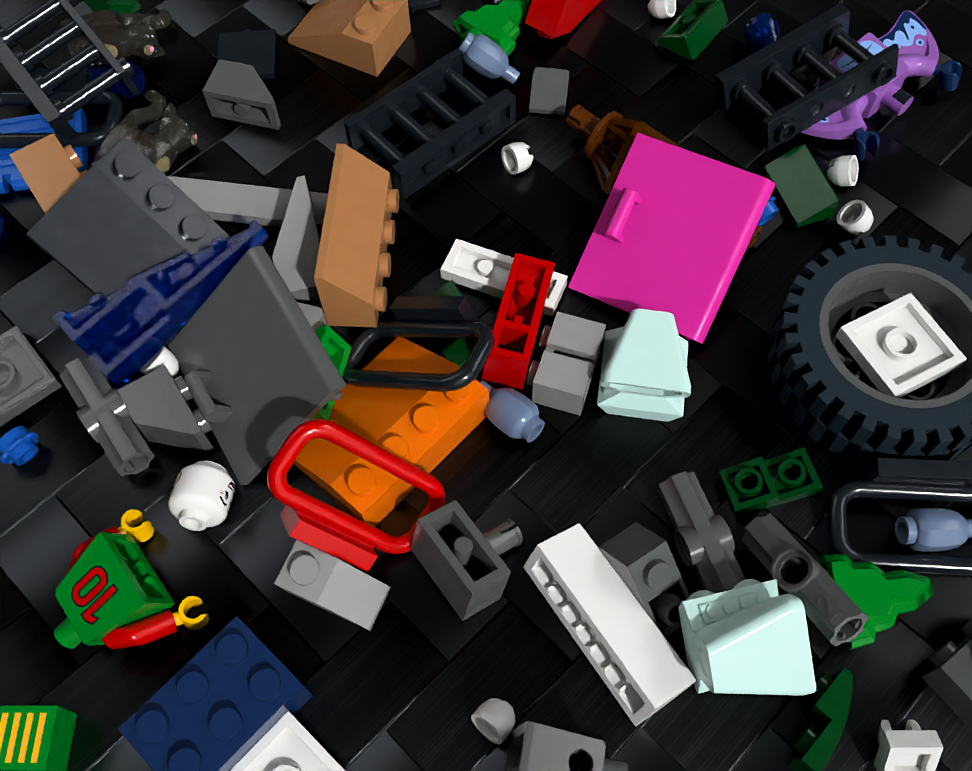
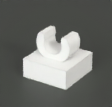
M881 720L877 734L879 748L874 765L876 771H936L944 747L936 730H921L915 720H907L905 730H892L888 720Z

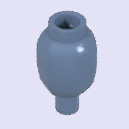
M467 33L458 48L462 51L463 62L476 73L486 78L495 79L502 77L513 85L520 72L509 65L506 52L485 35Z
M484 380L479 382L489 390V401L485 407V414L498 429L513 439H525L529 443L540 435L545 422L539 418V410L534 402L512 388L503 387L495 389Z
M917 508L910 510L906 516L897 518L895 534L900 544H908L915 551H946L958 548L968 538H972V519H965L960 513L951 509Z

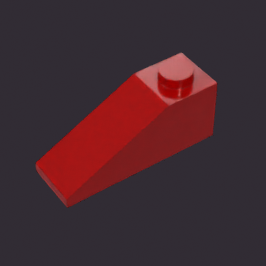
M532 0L525 24L535 28L539 36L555 39V37L570 33L602 0Z
M515 253L492 331L495 341L492 351L484 364L482 380L523 390L555 266L554 262Z

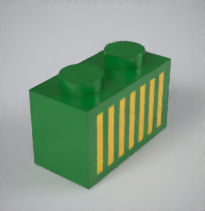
M0 706V771H67L77 714L60 706Z

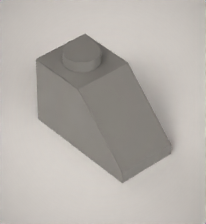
M296 540L274 583L286 592L371 631L391 588L342 560Z

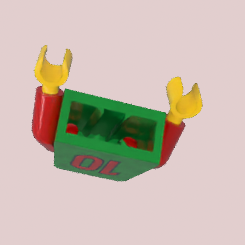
M136 509L126 511L121 518L122 526L118 528L111 526L80 543L75 548L66 576L56 588L55 594L67 615L54 629V636L62 646L74 649L83 642L87 646L106 645L114 650L145 645L173 634L177 630L176 627L182 624L188 629L198 630L208 623V614H202L193 619L186 617L187 612L191 608L203 604L202 599L197 596H188L183 599L178 611L172 613L169 610L175 602L137 545V543L149 540L154 533L151 521H145L138 527H135L144 520L141 511Z

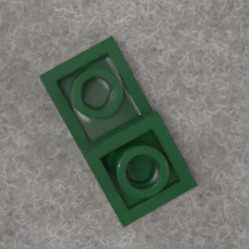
M805 447L765 461L760 456L719 471L736 514L792 502L820 493L823 488Z
M845 667L831 677L823 672L815 680V693L805 695L811 701L801 714L812 722L817 729L812 724L808 725L794 741L792 748L797 752V755L788 765L792 770L822 771L835 750L846 724L852 696L853 674Z

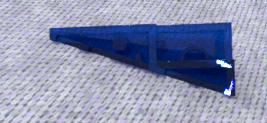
M256 220L248 222L250 228L225 239L221 235L212 239V246L196 254L189 255L185 252L126 280L128 284L126 287L107 296L98 293L88 298L90 304L71 313L62 310L52 318L68 337L86 353L102 374L116 386L122 388L196 313L249 249L261 246L269 236L265 229Z

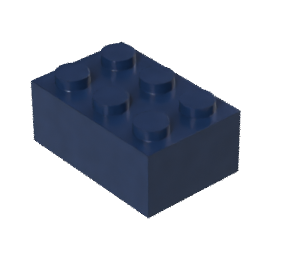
M236 616L118 730L153 771H230L288 711L294 716L313 695Z

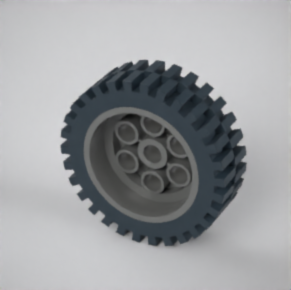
M887 235L883 236L878 246L875 245L873 236L861 237L855 248L850 240L839 243L835 253L830 248L820 253L816 262L811 260L804 267L801 275H797L772 326L773 330L769 336L768 346H771V349L767 355L768 366H775L770 375L773 387L784 385L778 399L783 407L792 403L796 404V408L790 417L798 426L808 419L813 426L807 435L814 441L818 442L824 434L833 439L828 450L838 456L845 447L854 450L851 461L864 465L871 455L876 456V458L943 460L945 458L949 461L957 457L964 449L967 450L972 446V272L969 274L961 269L966 259L956 253L950 262L941 258L940 256L944 248L932 244L928 251L924 252L919 250L920 240L908 237L903 247L897 246L896 236ZM911 293L967 360L956 370L913 391L912 393L915 396L909 393L901 398L884 394L876 388L836 337V334L840 327Z

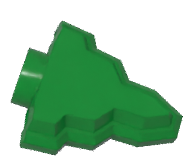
M502 0L497 5H484L475 12L466 11L455 19L452 25L459 34L461 42L468 32H471L473 35L482 34L497 43L509 56L515 49L516 42L514 40L520 34L518 25L526 18L529 0Z
M846 554L820 556V565L827 570L830 577L869 618L864 624L863 632L851 642L844 643L848 650L874 643L876 633L892 628L898 614L915 611L935 594L930 579L925 576L905 570L884 572L872 562H853Z

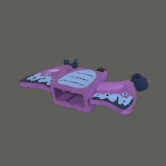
M908 10L902 12L893 28L886 35L877 38L868 32L857 41L873 55L892 44L899 47L896 77L801 133L833 140L855 138L853 155L857 157V160H864L866 151L870 152L873 157H876L880 137L875 132L866 131L867 126L863 118H869L883 106L898 116L903 114L914 99L912 95L901 89L905 78L911 76L931 78L934 75L939 76L938 85L941 89L953 91L958 88L959 79L962 74L961 64L955 60L947 61L942 65L937 64L939 50L933 35L926 25L913 12ZM844 52L830 62L840 73H844L858 65ZM820 78V81L815 89L824 85L827 82Z

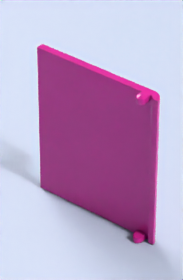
M637 133L568 288L629 314L634 309L672 313L675 318L678 334L682 335L686 340H694L703 344L776 184L757 174Z

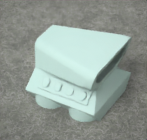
M634 309L631 311L624 327L605 331L597 405L607 414L666 422L683 416L684 398L691 395V383L687 371L689 342L679 336L672 313Z
M745 579L737 583L732 590L716 594L708 590H699L692 593L686 601H682L678 607L688 669L697 680L693 684L698 694L707 691L720 694L804 696L815 693L816 682L805 608L797 596L792 594L779 595L777 579L762 583L754 579Z

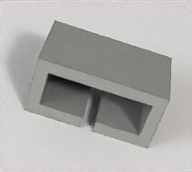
M561 312L556 313L552 327L545 325L541 335L539 349L544 350L540 362L533 360L529 369L527 385L533 386L532 402L581 415L603 345L606 324Z

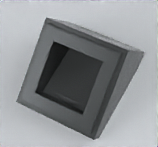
M545 67L534 68L529 112L565 116L570 73L568 70Z

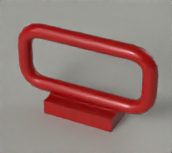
M313 419L296 426L273 457L267 470V486L272 496L285 505L279 515L288 535L367 572L378 558L374 548L394 555L411 551L410 547L417 520L407 533L401 536L390 535L292 487L287 481V473L309 441L318 438L325 439L424 491L428 496V502L417 519L445 506L446 493L442 483L426 471L335 422L325 419Z

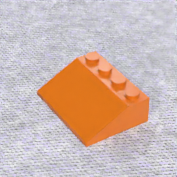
M397 337L362 370L449 374L461 367L403 337ZM476 379L466 387L450 392L355 387L346 384L347 386L341 390L342 398L334 402L329 421L337 423L430 473L487 417L485 407L489 401V390ZM321 438L309 441L293 463L346 513L374 527L415 488V486Z

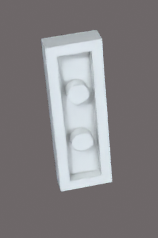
M456 239L440 269L441 278L448 281L453 280L454 283L502 299L514 258ZM553 271L543 309L544 314L553 316L566 288L568 276Z

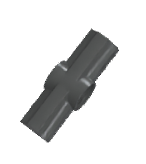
M78 357L67 363L60 378L79 408L76 411L79 419L92 438L101 444L113 468L122 477L129 474L136 475L148 468L150 461L155 455L135 425L117 389L112 388L99 364L96 363L93 357L87 359Z
M684 471L658 484L656 490L675 529L674 541L679 556L688 569L693 568L702 590H708L716 594L732 590L737 583L745 580L733 554L735 544L730 528L722 516L714 515L695 473Z
M771 513L763 517L754 518L745 527V534L741 539L743 543L769 571L773 580L777 579L778 586L788 594L797 596L802 601L805 614L832 645L838 646L841 643L851 642L863 632L864 624L869 619L868 616L830 577L827 570L802 547ZM808 570L804 580L795 584L799 574Z

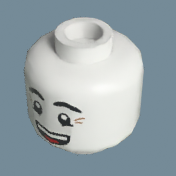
M198 461L195 464L182 468L175 480L168 500L169 510L179 519V523L189 530L202 531L206 527L219 525L228 515L235 492L234 481L229 476L227 470L215 462Z

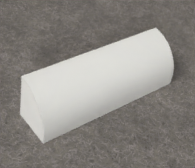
M580 523L536 546L523 568L635 727L697 681Z

